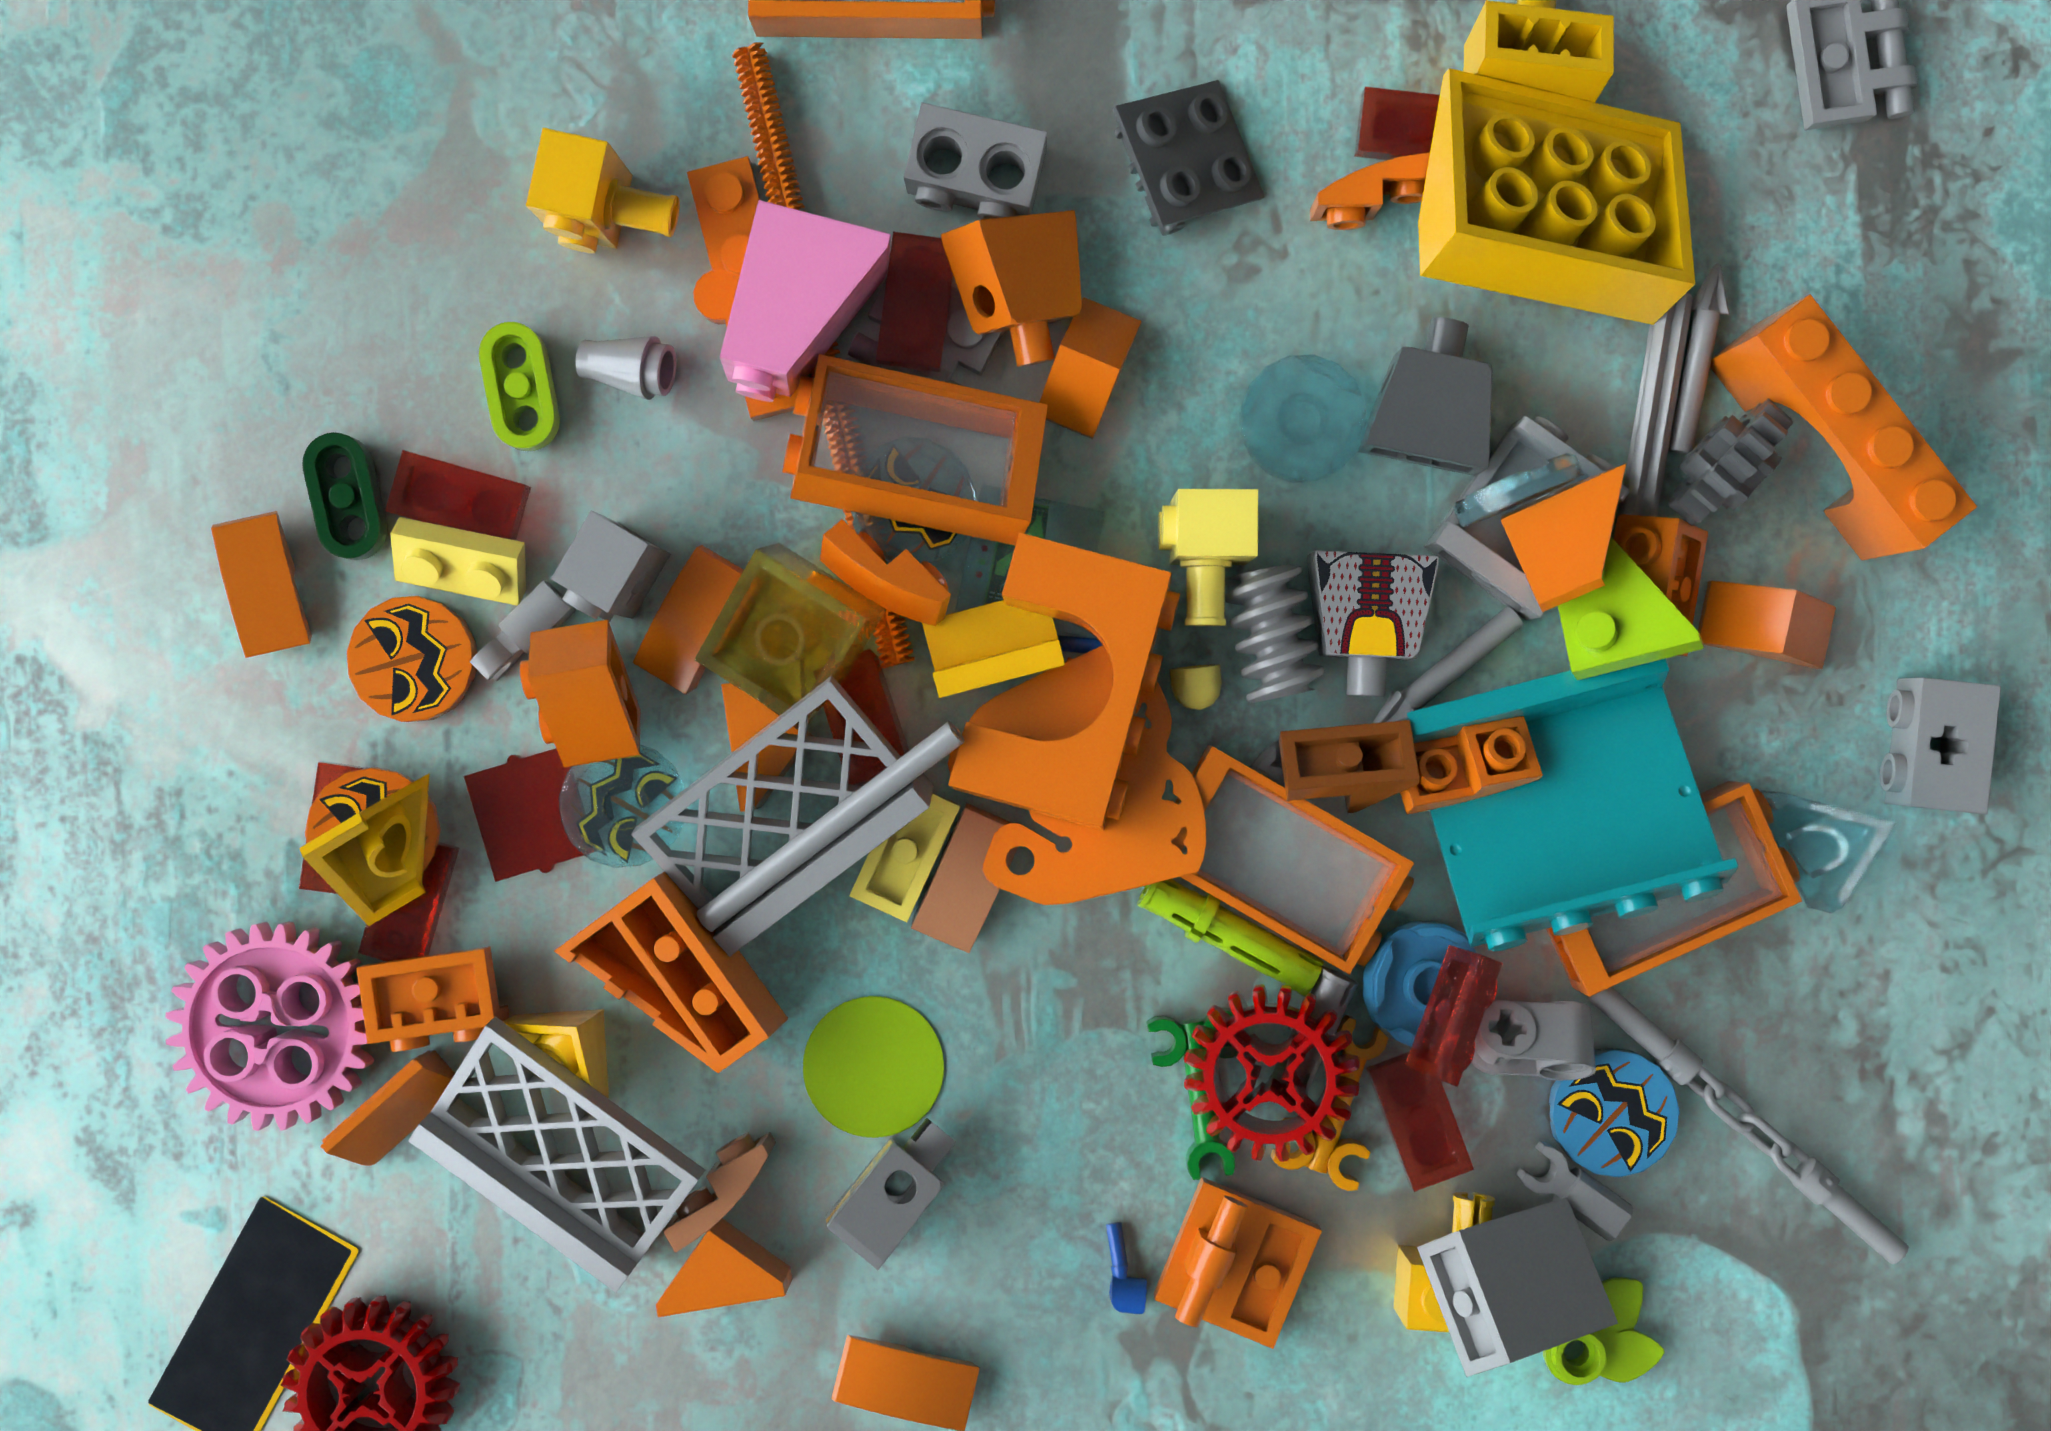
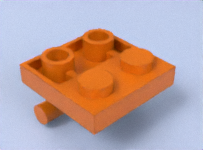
M1201 1177L1155 1288L1154 1298L1158 1302L1177 1309L1175 1318L1186 1325L1198 1328L1201 1320H1204L1273 1349L1322 1230L1316 1223Z

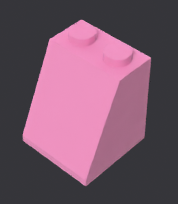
M758 200L720 353V360L727 380L737 383V393L767 402L774 401L775 393L789 397L792 396L798 388L800 376H808L816 366L819 354L824 355L886 278L889 267L891 234Z

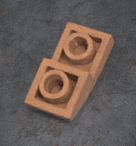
M966 803L941 854L939 866L914 915L911 929L970 953L1000 888H997L986 879L982 870L983 863L994 833L1000 827L1012 822ZM1018 846L1011 849L1007 854L1006 864L1008 868Z
M749 1132L745 1133L715 1152L720 1161L716 1162L706 1175L715 1192L711 1194L707 1186H704L688 1194L676 1210L677 1214L671 1218L663 1229L675 1253L711 1229L746 1193L776 1144L771 1132L753 1141Z

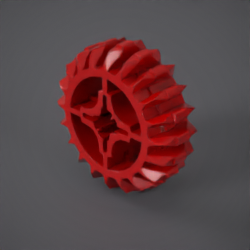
M1255 985L1253 989L1254 1006L1248 1007L1243 995L1239 991L1230 993L1228 1001L1233 1015L1230 1016L1221 1007L1213 1005L1208 1010L1207 1016L1217 1031L1207 1026L1197 1025L1192 1033L1195 1041L1207 1050L1188 1049L1184 1057L1185 1063L1191 1067L1203 1070L1187 1075L1184 1080L1185 1089L1206 1091V1094L1199 1096L1191 1106L1193 1113L1201 1115L1212 1110L1216 1113L1208 1123L1206 1132L1210 1136H1215L1227 1126L1232 1130L1227 1143V1149L1232 1152H1236L1240 1148L1243 1138L1254 1141L1251 1155L1252 1159L1256 1161L1262 1160L1266 1144H1275L1276 1156L1280 1162L1288 1161L1291 1148L1290 1141L1296 1140L1300 1150L1305 1155L1314 1153L1315 1143L1311 1134L1312 1130L1327 1141H1332L1336 1137V1129L1327 1115L1342 1121H1348L1351 1117V1107L1337 1096L1354 1097L1359 1094L1360 1084L1357 1081L1340 1076L1341 1074L1352 1073L1360 1068V1060L1357 1055H1338L1337 1053L1352 1043L1353 1037L1350 1031H1339L1329 1036L1327 1031L1335 1024L1338 1014L1333 1009H1329L1317 1020L1311 1017L1310 1014L1314 1010L1317 1000L1316 996L1308 993L1303 998L1300 1009L1290 1006L1292 988L1288 985L1281 986L1277 1003H1268L1265 985ZM1261 1023H1276L1291 1027L1299 1031L1296 1036L1293 1034L1283 1043L1269 1044L1261 1040L1255 1033L1249 1035L1244 1028ZM1227 1041L1238 1052L1236 1058L1245 1068L1247 1076L1232 1097H1229L1226 1093L1219 1072L1221 1049ZM1314 1046L1320 1053L1326 1071V1085L1316 1102L1306 1094L1307 1087L1301 1082L1296 1071L1297 1067L1305 1060V1055ZM1288 1058L1287 1066L1284 1068L1282 1080L1288 1081L1287 1085L1285 1083L1281 1084L1278 1080L1272 1078L1266 1083L1261 1082L1254 1089L1262 1066L1255 1064L1256 1060L1258 1062L1262 1061L1265 1065L1271 1067L1278 1061L1282 1063ZM1263 1102H1274L1284 1107L1289 1113L1295 1111L1298 1116L1287 1120L1271 1121L1254 1117L1245 1111L1248 1110L1250 1112L1255 1106Z
M386 1295L374 1298L368 1308L361 1297L352 1298L344 1305L343 1311L338 1307H331L320 1316V1324L311 1323L302 1331L300 1339L303 1344H298L289 1352L287 1361L295 1369H291L283 1376L280 1386L296 1392V1394L284 1402L282 1412L300 1413L302 1419L293 1427V1431H441L439 1425L447 1424L454 1414V1407L448 1400L453 1399L460 1389L459 1382L446 1377L458 1366L459 1357L441 1356L439 1353L449 1342V1334H438L431 1338L426 1330L432 1324V1314L423 1315L417 1322L409 1319L411 1301L401 1302L390 1313ZM357 1339L372 1340L390 1348L380 1353L371 1352L361 1344L354 1347L348 1341ZM405 1362L414 1377L416 1400L412 1397L415 1391L404 1379L403 1367ZM382 1367H385V1372L376 1382L379 1387L375 1391L371 1390L362 1401H359L358 1396L367 1387L364 1381L368 1377L372 1378ZM328 1379L333 1382L338 1390V1405L332 1396ZM370 1417L383 1426L389 1422L393 1427H370L358 1423L354 1419Z

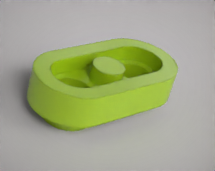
M517 322L500 323L492 327L484 335L479 346V362L491 424L496 435L507 445L521 451H536L547 446L555 438L560 425V414L548 351L541 337L529 327ZM515 348H524L526 351L524 364L518 368H510L507 363L508 354ZM528 409H535L538 414L536 426L531 430L523 431L519 425L521 414Z

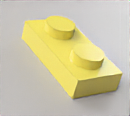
M402 517L398 518L390 533L395 581L516 606L520 604L527 590L525 542Z
M932 792L930 807L869 852L849 896L907 923L961 805Z

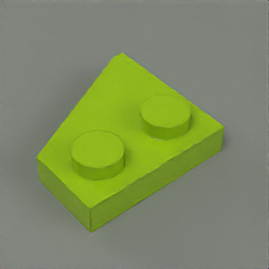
M1610 537L1602 573L1605 586L1558 605L1571 672L1577 680L1704 649L1698 630L1612 537Z

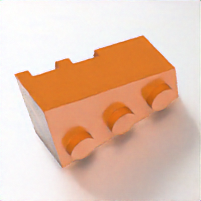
M663 872L554 950V952L569 963L576 961L605 983L603 988L618 1000L623 997L655 1020L652 1024L715 1072L720 1073L768 1039L788 1020V1017L741 952L738 950L732 956H728L713 939L716 929L711 932L701 924L697 917L699 909L673 880Z

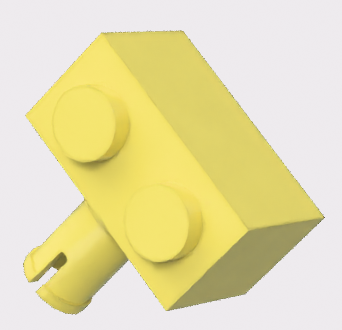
M1178 489L1171 499L1170 505L1162 506V512L1158 514V550H1170L1169 565H1180L1181 568H1186L1187 612L1185 626H1226L1225 568H1231L1232 565H1246L1258 556V489Z

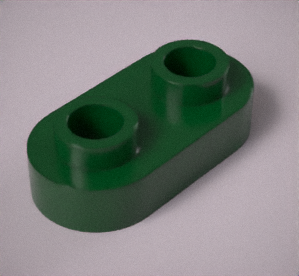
M336 432L323 434L315 438L308 445L302 460L303 474L318 538L324 548L335 556L350 560L367 559L375 555L382 548L388 534L387 519L372 455L362 442L353 437ZM347 456L351 463L350 472L343 478H337L334 473V465L339 458ZM360 517L365 524L364 534L359 539L352 540L348 534V526L353 519Z

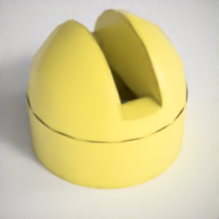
M1220 664L1169 669L1173 694L1176 700L1184 707L1202 710L1214 704L1220 696L1222 685Z

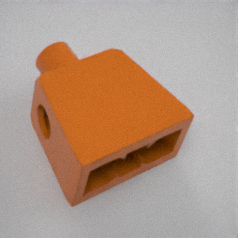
M1075 210L981 219L941 234L943 247L972 330L978 335L1010 331L1017 367L1055 360L1048 324L1077 316L1082 309Z

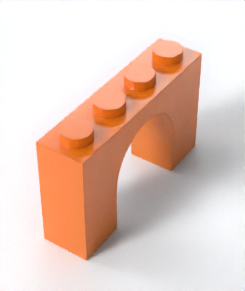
M1811 294L1756 323L1712 357L1710 368L1745 412L1753 409L1758 403L1762 404L1769 398L1772 402L1792 409L1807 420L1836 452L1848 472L1853 488L1823 510V512L1861 560L1925 549L1977 508V505Z
M1019 532L1002 592L1005 604L1076 624L1095 636L1107 651L1113 666L1112 691L1099 717L1083 731L1065 739L1054 741L1034 740L966 721L962 733L965 742L958 748L948 785L957 791L1102 831L1104 830L1107 817L1119 820L1129 785L1128 781L1118 779L1124 754L1137 756L1146 724L1145 718L1135 716L1142 691L1154 694L1164 657L1152 653L1159 628L1171 631L1181 593L1169 591L1172 572Z

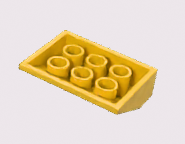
M1449 68L1442 80L1418 220L1420 276L1654 325L1696 284L1681 123Z

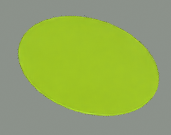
M880 996L860 997L835 1007L815 1026L804 1051L803 1078L813 1105L832 1125L842 1131L860 1137H887L912 1127L931 1109L938 1097L943 1082V1053L933 1028L915 1009L891 998Z

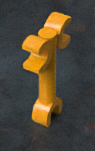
M1345 1015L1341 1019L1337 1032L1349 1030L1352 1035L1356 1019ZM1377 1025L1371 1040L1367 1044L1356 1045L1352 1041L1343 1050L1342 1054H1352L1359 1057L1360 1068L1352 1073L1341 1074L1340 1076L1351 1078L1359 1083L1366 1061L1379 1056L1385 1050L1388 1037ZM1337 1096L1351 1106L1354 1097ZM1329 1115L1327 1117L1336 1129V1137L1332 1141H1327L1314 1132V1135L1312 1134L1315 1143L1314 1153L1305 1155L1299 1148L1295 1152L1290 1153L1288 1161L1280 1162L1276 1156V1149H1272L1270 1156L1278 1166L1287 1170L1299 1169L1305 1166L1320 1173H1328L1333 1183L1347 1191L1357 1190L1360 1183L1355 1177L1340 1172L1339 1165L1341 1160L1351 1154L1368 1159L1371 1153L1358 1140L1352 1138L1339 1140L1345 1121L1335 1119Z

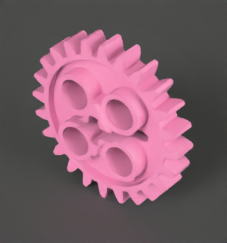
M290 921L278 924L274 934L268 922L251 925L249 936L242 928L225 933L227 947L219 941L202 947L208 962L197 960L185 965V970L195 983H183L172 988V992L186 1002L185 1007L166 1012L165 1018L173 1022L182 1024V1032L166 1039V1045L184 1047L186 1055L179 1059L172 1067L174 1071L192 1068L196 1076L185 1089L188 1094L205 1087L211 1092L204 1108L206 1111L210 1112L225 1103L229 1104L227 1122L233 1125L243 1120L249 1112H251L253 1130L256 1131L269 1126L273 1117H275L280 1131L294 1126L297 1123L298 1114L308 1124L322 1116L321 1105L331 1111L344 1103L339 1088L350 1092L362 1084L359 1076L351 1068L364 1069L374 1063L375 1059L361 1049V1045L367 1044L359 983H354L350 977L356 971L361 961L357 958L340 964L336 960L342 946V942L339 940L318 948L320 931L318 928L314 927L304 930L297 940L295 924ZM241 975L248 977L255 986L256 997L252 1005L245 1003L237 993V981ZM303 982L311 984L319 994L320 1004L316 1013L304 1008L299 1000V990ZM223 1014L233 1019H240V1021L253 1022L271 1015V1022L275 1025L325 1026L329 1030V1034L327 1037H324L315 1032L293 1029L277 1036L276 1028L270 1025H224L220 1022L219 1017ZM232 1039L239 1040L248 1051V1062L245 1068L238 1066L229 1054V1045ZM294 1046L301 1047L308 1052L312 1060L310 1075L302 1074L295 1069L291 1057Z

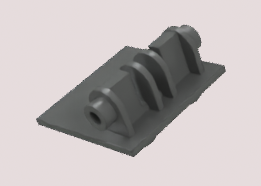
M1219 80L1124 103L1112 108L1119 125L1114 131L1117 139H1122L1130 162H1132L1128 166L1130 173L1139 174L1140 180L1135 184L1139 192L1145 191L1147 194L1145 200L1152 215L1149 219L1151 226H1159L1162 236L1170 235L1183 229L1186 226L1184 221L1261 200L1265 197Z

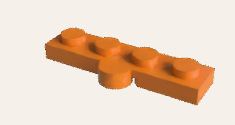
M748 156L687 172L712 268L711 271L703 274L696 282L693 291L694 303L698 311L708 321L718 325H728L758 200H761L752 163ZM798 388L791 397L775 393L773 402L756 400L745 396L750 418L756 421L794 411Z

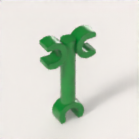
M1222 1007L1230 1016L1233 1015L1230 1008ZM1162 1015L1155 1016L1146 1021L1148 1032L1162 1030L1168 1031L1174 1036V1043L1169 1050L1151 1053L1153 1065L1159 1067L1172 1066L1179 1062L1182 1056L1185 1057L1188 1049L1207 1050L1195 1041L1192 1033L1197 1025L1207 1026L1215 1030L1208 1016L1206 1015L1204 1019H1191L1178 1023L1173 1018ZM1228 1042L1221 1049L1220 1058H1234L1238 1052ZM1184 1062L1186 1076L1194 1072L1203 1071L1202 1069L1191 1067ZM1188 1090L1190 1109L1193 1102L1199 1096L1206 1094V1091ZM1191 1109L1195 1142L1187 1151L1186 1165L1193 1180L1201 1179L1199 1161L1204 1154L1209 1152L1221 1156L1222 1167L1226 1176L1233 1175L1235 1170V1158L1232 1151L1227 1149V1143L1220 1139L1219 1134L1210 1136L1206 1132L1208 1123L1216 1115L1213 1110L1205 1114L1195 1115Z

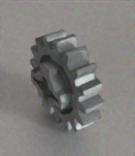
M1769 398L1762 404L1758 403L1748 415H1743L1740 420L1733 415L1729 418L1727 416L1723 417L1680 463L1679 468L1688 477L1674 490L1675 494L1668 500V506L1691 526L1696 522L1701 523L1711 511L1714 513L1721 505L1726 509L1731 507L1735 510L1749 498L1757 486L1779 465L1782 457L1775 452L1776 449L1774 447L1787 436V429L1794 422L1791 420L1792 418Z

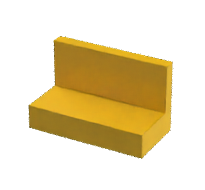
M1004 600L947 614L936 626L922 623L935 670L932 674L939 698L1065 665L1053 618L1008 606Z

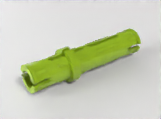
M1169 879L1144 886L1139 896L1137 906L1155 915H1159L1185 931L1184 936L1195 943L1201 939L1266 976H1270L1284 985L1291 986L1292 990L1303 997L1311 991L1322 971L1321 966L1324 963L1323 960L1299 950L1267 930L1232 913L1220 905L1219 899L1209 893L1203 896L1179 884L1174 879Z

